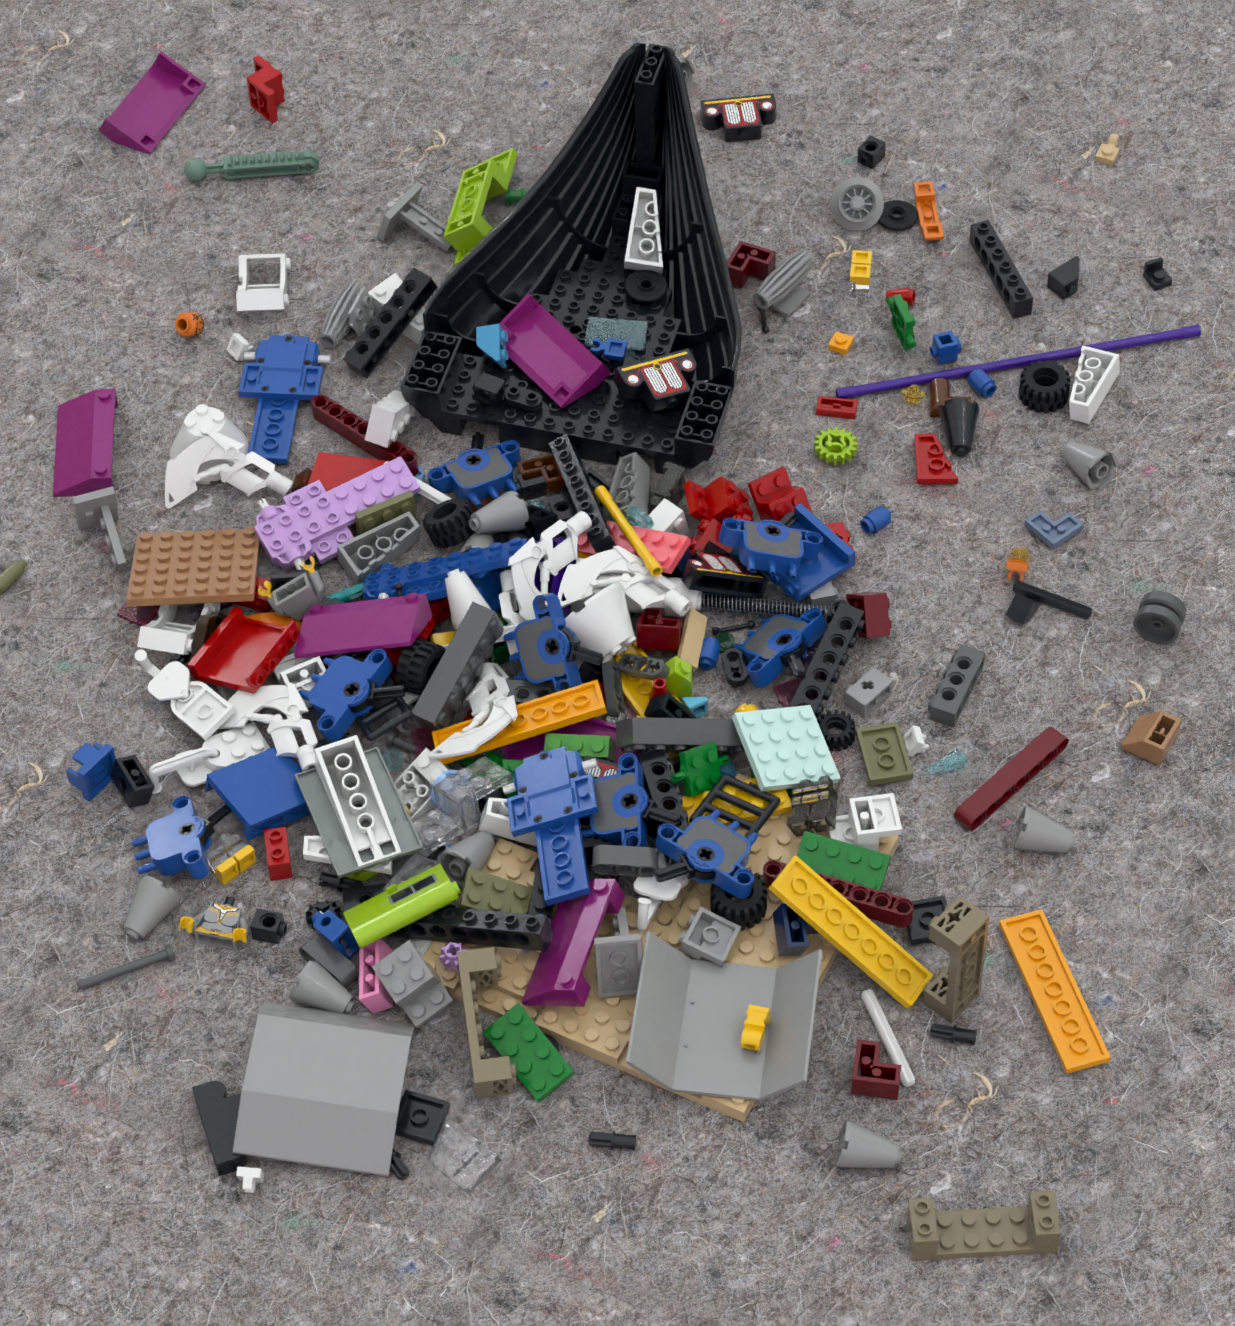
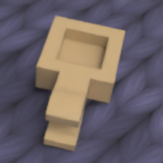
M1112 133L1108 144H1101L1095 156V161L1111 166L1114 165L1120 148H1117L1119 135Z

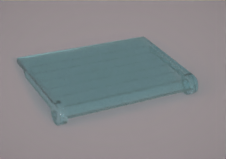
M589 317L585 346L599 347L593 344V339L595 338L601 339L606 343L608 338L626 340L628 342V350L644 351L648 322Z

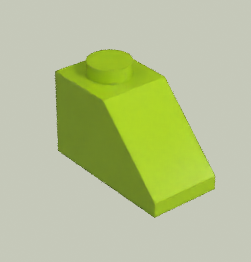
M675 656L665 663L670 669L668 676L664 679L667 689L679 698L693 697L692 666Z

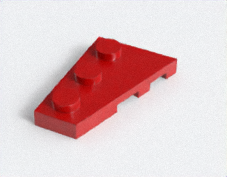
M935 433L915 434L917 484H958V477L952 471V465L946 459L944 450Z

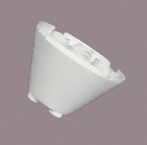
M200 404L186 416L171 445L170 459H175L192 443L207 436V432L211 430L245 444L239 450L248 454L250 444L245 434L220 410ZM225 459L206 461L200 464L198 473L209 470V468L224 462L232 466L234 462ZM221 474L207 477L196 483L211 484V481L221 480Z
M618 582L607 586L584 602L586 607L577 613L573 611L565 618L566 625L564 627L571 629L575 633L578 641H581V647L603 654L604 660L602 664L611 661L615 654L617 656L623 654L628 649L626 646L631 645L637 640L634 635L623 585Z

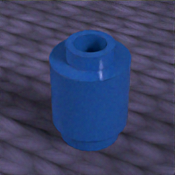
M982 369L973 370L968 376V384L980 396L988 398L997 389L995 381Z
M878 506L863 516V519L860 521L863 531L867 534L878 532L891 523V513L887 508Z
M705 637L703 639L698 663L700 668L710 670L717 666L721 649L717 639L713 637Z

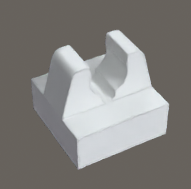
M233 333L226 350L237 361H243L245 351L252 352L253 346L239 333Z
M913 725L903 736L907 754L911 757L916 753H924L929 748V745L924 742L926 735L922 734L918 726Z
M237 1167L236 1176L240 1181H243L242 1189L245 1190L244 1192L254 1193L256 1182L264 1183L265 1173L261 1168Z

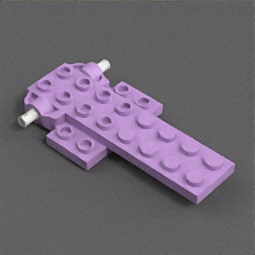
M401 456L327 492L320 480H317L282 497L284 505H268L266 499L259 500L258 504L262 510L256 517L255 534L274 566L279 565L285 570L296 567L297 570H303L302 560L306 561L310 556H316L320 564L338 556L337 546L354 538L347 526L356 523V512L410 490L414 495L420 492V486Z

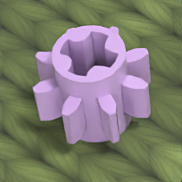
M449 942L446 947H441L440 963H445L446 970L458 971L457 952L466 951L467 949L462 950V943Z

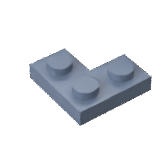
M1040 510L1027 518L1024 526L1050 548L1055 549L1082 531L1084 524L1070 512L1054 522Z

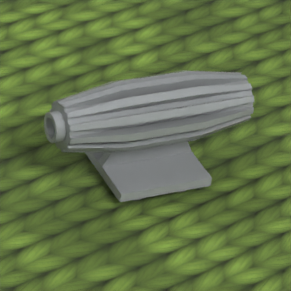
M803 249L784 260L764 279L753 294V301L756 305L764 310L770 307L788 317L811 295L810 291L798 284L804 280L814 266V254Z
M350 282L337 296L325 317L319 341L327 348H335L351 328L356 331L359 337L367 329L371 320L378 315L366 287L361 282Z

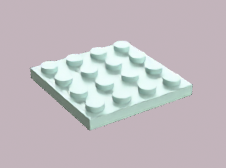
M811 705L737 712L732 716L761 792L838 783L841 779Z

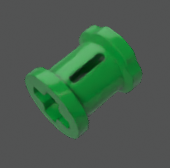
M508 188L506 191L507 205L518 203L526 195L525 188H522V190H510Z

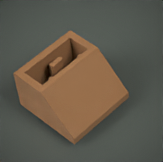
M1163 711L1140 715L1122 743L1121 749L1161 765L1179 736L1182 719Z

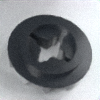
M327 899L324 902L317 900L316 904L309 905V909L306 911V922L310 928L315 930L312 922L313 915L318 911L324 913L327 910H330L341 919L340 907L335 902L331 903Z

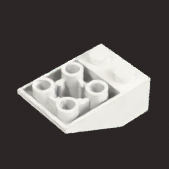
M427 748L394 782L404 805L408 807L412 822L435 808L431 801L433 784L442 773L451 770L446 764L438 761V759H430L428 754L431 751Z

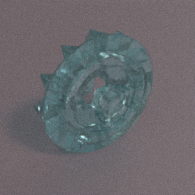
M628 505L624 509L626 518L633 525L648 529L653 527L654 522L652 518L642 509L632 505Z

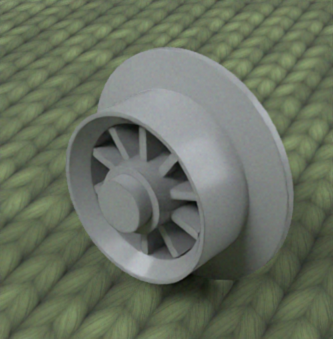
M852 177L844 180L835 188L831 196L830 207L834 219L842 227L852 231H861L870 228L879 220L884 208V199L879 187L874 182L863 177Z

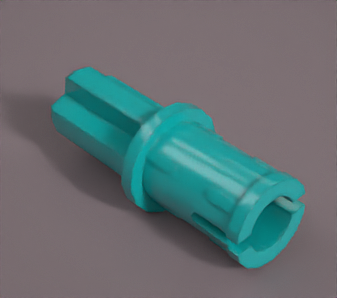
M364 582L347 589L344 587L342 591L327 595L326 597L350 603L351 600L363 596Z

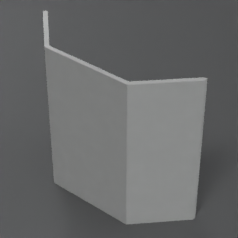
M647 931L626 1063L673 1092L763 1101L806 1083L822 950L812 952L778 968L723 963L720 966L711 961L692 960L653 933ZM749 1004L770 1008L771 1020L768 1026L765 1025V1038L760 1051L740 1047Z
M264 1002L257 1016L242 1086L233 1153L389 1176L398 1111L415 1025Z

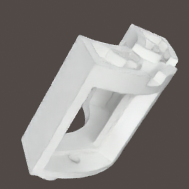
M285 253L239 255V282H242V285L238 286L236 291L237 311L285 309L286 306H289L287 269H291V261ZM280 260V284L249 285V261Z
M205 603L201 615L218 613L220 603ZM179 604L161 605L158 610L159 618L140 627L137 647L182 655L191 654L196 624L191 626L173 623Z

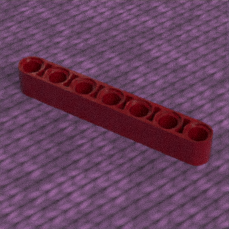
M325 395L313 397L311 403L315 420L378 460L392 461L401 456L412 475L415 476L418 473L417 454L397 440L392 442L388 448L366 441L365 436L369 422Z
M1051 726L1046 728L956 809L953 818L970 831H974L1067 747L1069 739Z
M771 860L764 864L763 880L767 888L770 887L787 865L786 863ZM817 873L869 919L900 928L911 925L914 906L909 899Z

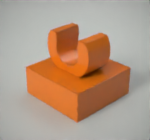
M1008 558L1006 569L1010 570L1008 579L1011 580L1012 574L1018 572L1020 574L1019 581H1023L1024 572L1028 571L1029 561Z

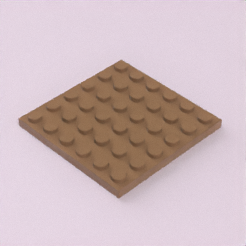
M208 529L195 532L187 530L173 533L166 531L163 533L145 532L137 534L126 597L127 607L254 601L260 552V541L255 534V529H225L217 531Z

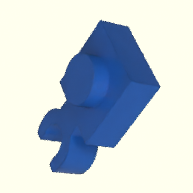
M598 338L593 339V344L599 346L598 348L591 347L593 355L603 354L604 359L624 361L628 347L626 340L608 338L606 343Z

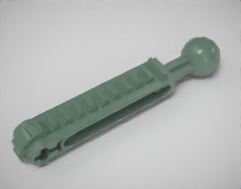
M312 150L238 156L228 154V156L223 157V163L206 164L201 159L193 158L186 162L184 173L189 180L195 182L203 180L207 174L224 173L225 179H230L231 181L234 178L310 174L319 168V155L315 154Z

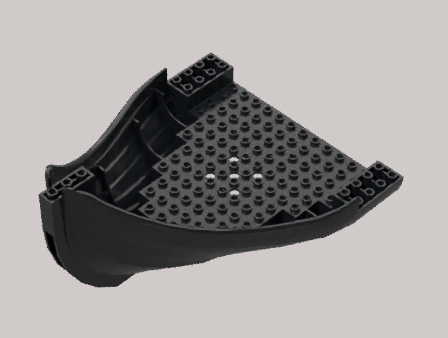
M635 43L621 55L588 112L543 175L515 207L449 272L432 295L423 313L424 332L400 388L405 401L409 402V405H412L425 419L430 420L441 432L462 436L467 421L499 426L500 443L514 440L519 443L521 448L553 453L549 443L567 433L581 459L616 465L620 456L619 449L655 456V473L674 477L688 468L693 469L703 461H709L721 431L737 379L742 328L706 180L683 68L672 48L658 44H649L646 51V44ZM636 187L656 190L663 261V273L661 275L666 279L668 288L662 298L653 302L634 300L626 293L624 287L627 277L638 271L624 268ZM649 284L641 285L643 288L651 287ZM529 293L569 332L573 328H579L581 332L572 335L584 347L591 345L598 348L599 346L593 344V339L598 338L607 343L609 336L617 335L619 340H626L628 342L625 357L629 356L643 361L689 348L697 366L692 381L688 383L690 392L686 403L653 412L648 407L641 393L637 397L629 399L622 396L613 378L616 368L621 367L622 361L604 359L603 354L594 355L599 361L609 365L607 368L611 373L598 387L566 407L561 408L509 357L506 360V368L502 369L483 354L477 346L476 327L499 324ZM484 372L505 380V389L509 386H519L538 392L542 396V407L534 412L526 411L506 404L504 396L497 407L475 400L472 387L474 381L479 379Z

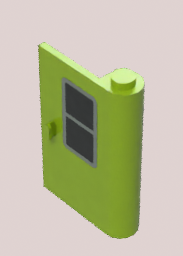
M438 864L398 885L395 883L387 887L386 891L343 912L360 949L458 900V894L461 891L456 881L451 882L441 864Z

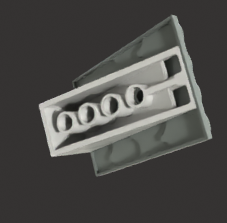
M355 735L316 748L315 768L294 774L338 878L350 876L358 871L370 869L376 865L391 862L399 857L423 850L421 840L378 747L363 751L358 736Z

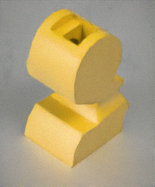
M749 1004L747 1019L744 1021V1030L741 1037V1048L755 1051L761 1050L765 1038V1025L768 1026L771 1020L770 1008Z

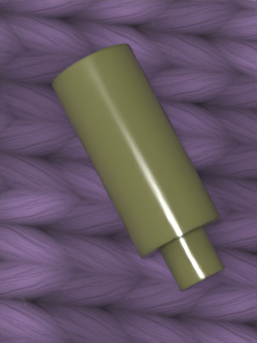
M25 560L14 561L0 574V594H3L25 572L24 568L27 566Z

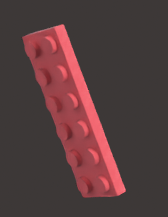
M607 521L617 545L640 558L617 523ZM631 525L651 555L655 557L662 567V572L672 574L691 543L689 537ZM586 531L582 532L578 536V551L589 556L597 554L588 539Z

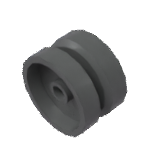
M1164 591L1146 593L1140 602L1139 610L1134 618L1133 626L1135 631L1145 640L1155 644L1174 642L1178 638L1181 625L1186 617L1187 610L1185 604L1178 597Z

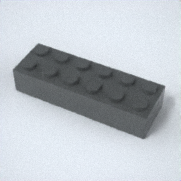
M472 602L412 710L413 717L422 728L432 732L453 725V718L456 713L458 714L461 711L464 698L471 693L475 678L482 673L486 658L491 656L496 640L500 639L503 634L504 626L495 611L475 602Z
M631 717L616 722V749H624L626 753L638 752L637 750H645V752L665 750V753H678V751H686L708 742H716L717 752H725L727 755L745 752L732 719Z

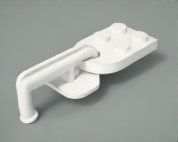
M141 649L136 651L135 659L153 677L148 684V691L159 701L171 700V709L176 717L205 741L236 712L230 703L205 683L200 681L189 682L190 671L178 661L170 662L160 671L150 662L146 651Z
M254 722L246 724L245 727L233 728L213 735L203 743L202 748L188 750L177 754L173 758L153 764L149 769V778L155 786L152 794H158L162 790V785L159 783V776L176 770L185 785L190 787L199 786L206 783L207 774L212 771H217L249 756L264 752L270 747Z
M657 850L658 869L667 867L663 853ZM686 875L661 883L656 881L655 876L636 878L633 884L634 891L650 897V899H638L637 928L640 932H644L661 901L675 899L681 888L689 883L690 879Z

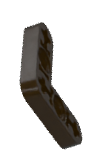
M211 613L201 615L198 618L191 659L227 615Z

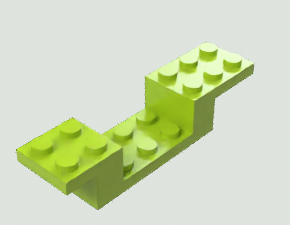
M514 148L463 171L443 235L457 251L454 266L493 229L481 215L485 201L499 194L502 195L508 190L518 154Z

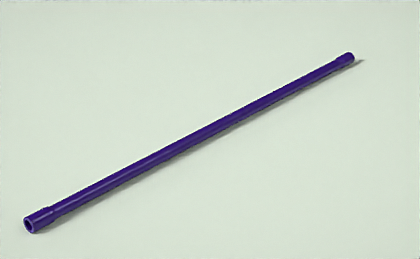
M1197 324L1181 327L1180 329L1084 346L1103 351H1112L1174 339L1201 336V328ZM1082 346L864 385L836 388V398L848 399L859 395L927 384L935 378L949 380L966 377L973 370L978 369L989 373L1028 366L1030 363H1037L1040 360L1042 362H1045V360L1050 362L1081 356Z

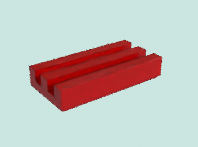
M818 396L816 415L856 419L858 400Z

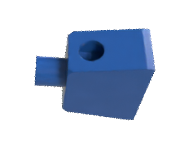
M330 910L324 913L318 911L313 915V927L318 934L348 960L360 950L350 927Z

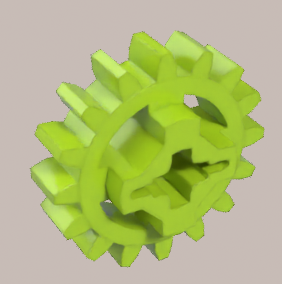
M835 426L834 430H831L830 427H827V432L821 430L820 435L815 436V455H819V460L826 459V464L832 461L834 465L837 462L843 465L845 460L851 461L852 456H856V451L858 450L857 437H852V431L846 433V428L838 430V426Z

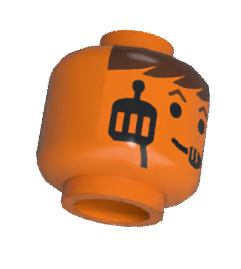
M182 312L175 320V329L180 336L197 337L204 329V320L199 313Z

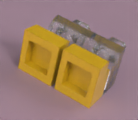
M853 250L849 292H853L854 298H865V293L869 294L872 251Z
M227 832L218 839L221 846L215 849L210 845L206 850L210 872L223 886L237 877L239 872H244L257 862L255 849L249 844L245 845L238 834L233 837Z

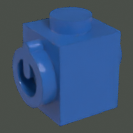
M952 330L934 334L932 346H930L932 358L936 359L938 365L957 361L958 353L962 351L958 336H954Z

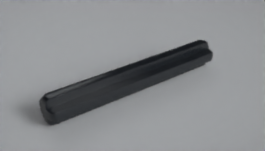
M1016 580L1013 585V592L1022 593L1034 600L1079 617L1089 619L1092 614V608L1025 582Z

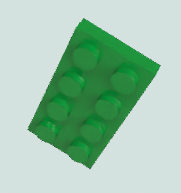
M804 831L797 856L817 873L879 891L882 889L891 860V855Z
M519 1002L483 1031L502 1057L509 1056L510 1064L515 1063L516 1075L539 1103L575 1074Z

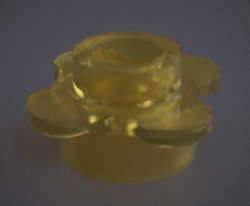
M912 384L907 389L901 390V394L905 396L906 402L910 404H916L920 402L921 398L925 397V392L921 391L917 384Z
M1012 548V553H1009V556L1016 560L1026 561V559H1031L1028 555L1029 549Z

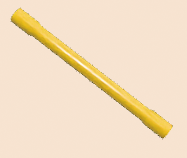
M598 486L594 491L595 495L602 505L606 507L643 560L645 567L653 577L661 575L662 567L655 557L651 555L622 514L605 486Z

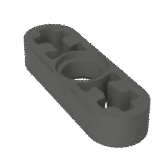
M625 654L618 661V668L625 675L653 681L657 678L665 679L670 670L661 659L640 655ZM645 664H647V666H646L643 670L640 671V669H641Z
M611 660L602 664L607 712L614 721L625 717V705L620 669L617 662Z

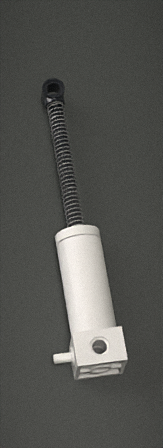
M578 558L576 564L585 558ZM622 573L601 574L597 580L621 576ZM664 576L676 585L675 590L692 601L691 608L696 611H701L702 606H704V608L708 607V609L710 607L712 609L720 608V610L724 608V610L728 609V611L732 609V611L740 610L742 612L743 610L744 612L748 611V613L752 611V613L760 612L762 614L763 612L769 615L770 613L772 615L787 614L793 617L797 616L798 618V616L803 615L811 608H819L825 621L830 623L840 602L850 605L845 600H836L832 604H828L827 607L826 605L822 607V605L814 606V604L806 605V603L802 605V603L798 604L797 602L796 604H793V602L785 603V601L784 603L781 601L777 602V600L773 602V600L769 601V599L768 601H765V599L763 601L761 598L760 600H757V598L753 600V598L749 599V597L748 599H745V597L743 599L741 596L740 598H737V596L734 598L733 596L729 597V595L728 597H725V595L721 596V594L720 596H717V594L715 596L713 594L709 595V593L705 595L703 591L688 589L681 581V578ZM654 582L646 584L659 595L666 593L665 590ZM599 587L596 590H592L593 595H595L596 593H598L606 587ZM625 594L629 613L641 614L642 606ZM589 598L571 604V613L573 611L577 613L586 607L584 602ZM665 605L651 607L664 608L666 617L685 618L686 616L685 614L683 617H680Z

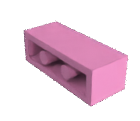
M382 939L360 949L359 1000L372 1013L393 1007V998L372 968V966L393 952Z

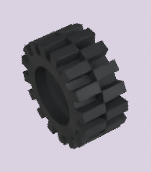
M834 710V714L831 711H827V716L823 713L821 718L817 720L829 751H833V748L841 751V747L845 750L848 745H852L855 739L854 719L851 720L849 714L845 716L846 712L844 711L841 714H838V710ZM836 727L842 729L844 732L840 734H832L827 730Z

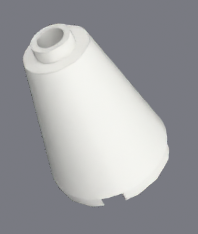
M459 568L448 572V577L445 578L451 620L455 630L458 629L472 602L491 609L465 571L460 572Z

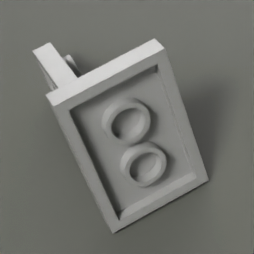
M417 181L384 214L377 237L384 241L398 225L406 222L448 252L453 246L443 237L446 226L417 206L423 185Z
M113 486L74 496L73 503L79 530L101 524L102 530H106L108 536H105L107 547L113 550V554L110 555L113 567L117 566L119 573L127 571L126 560L114 524L115 520H119Z
M625 907L620 908L617 917H612L615 936L594 938L599 998L637 994L643 959L641 934L629 935Z

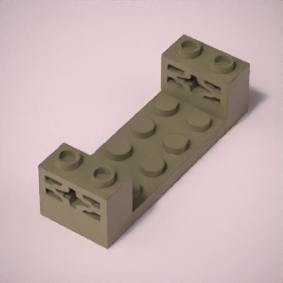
M961 896L954 902H949L944 912L939 917L935 916L929 923V939L950 953V964L948 967L944 966L939 971L937 977L933 981H929L923 988V1003L950 1023L981 993L989 916Z
M494 947L458 951V968L475 1097L478 1099L513 1094L512 1086L517 1085L515 1063L510 1064L509 1056L485 1059L476 988L498 985L497 977H502L500 954L495 955Z
M1054 1191L1030 1192L1028 1206L935 1212L933 1197L908 1200L907 1224L912 1261L1057 1253L1061 1233Z

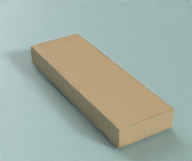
M690 608L685 616L677 657L690 664L692 671L698 668L708 617Z

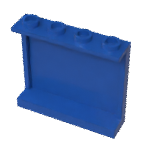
M801 503L794 507L795 516L798 517V520L790 528L813 531L822 536L823 541L818 557L813 560L802 558L795 579H791L789 574L776 572L774 576H770L768 571L760 570L765 572L775 585L780 586L788 597H792L796 602L801 601L855 566V551Z
M275 747L207 774L205 790L208 792L214 789L245 825L243 835L248 841L263 835L265 829L280 828L310 815L294 775L303 772L301 767L292 757L276 756L277 751Z

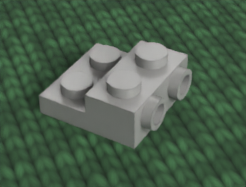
M700 906L697 914L692 912L686 924L690 926L688 931L683 930L678 939V943L681 944L679 951L697 960H700L702 956L722 966L741 926Z

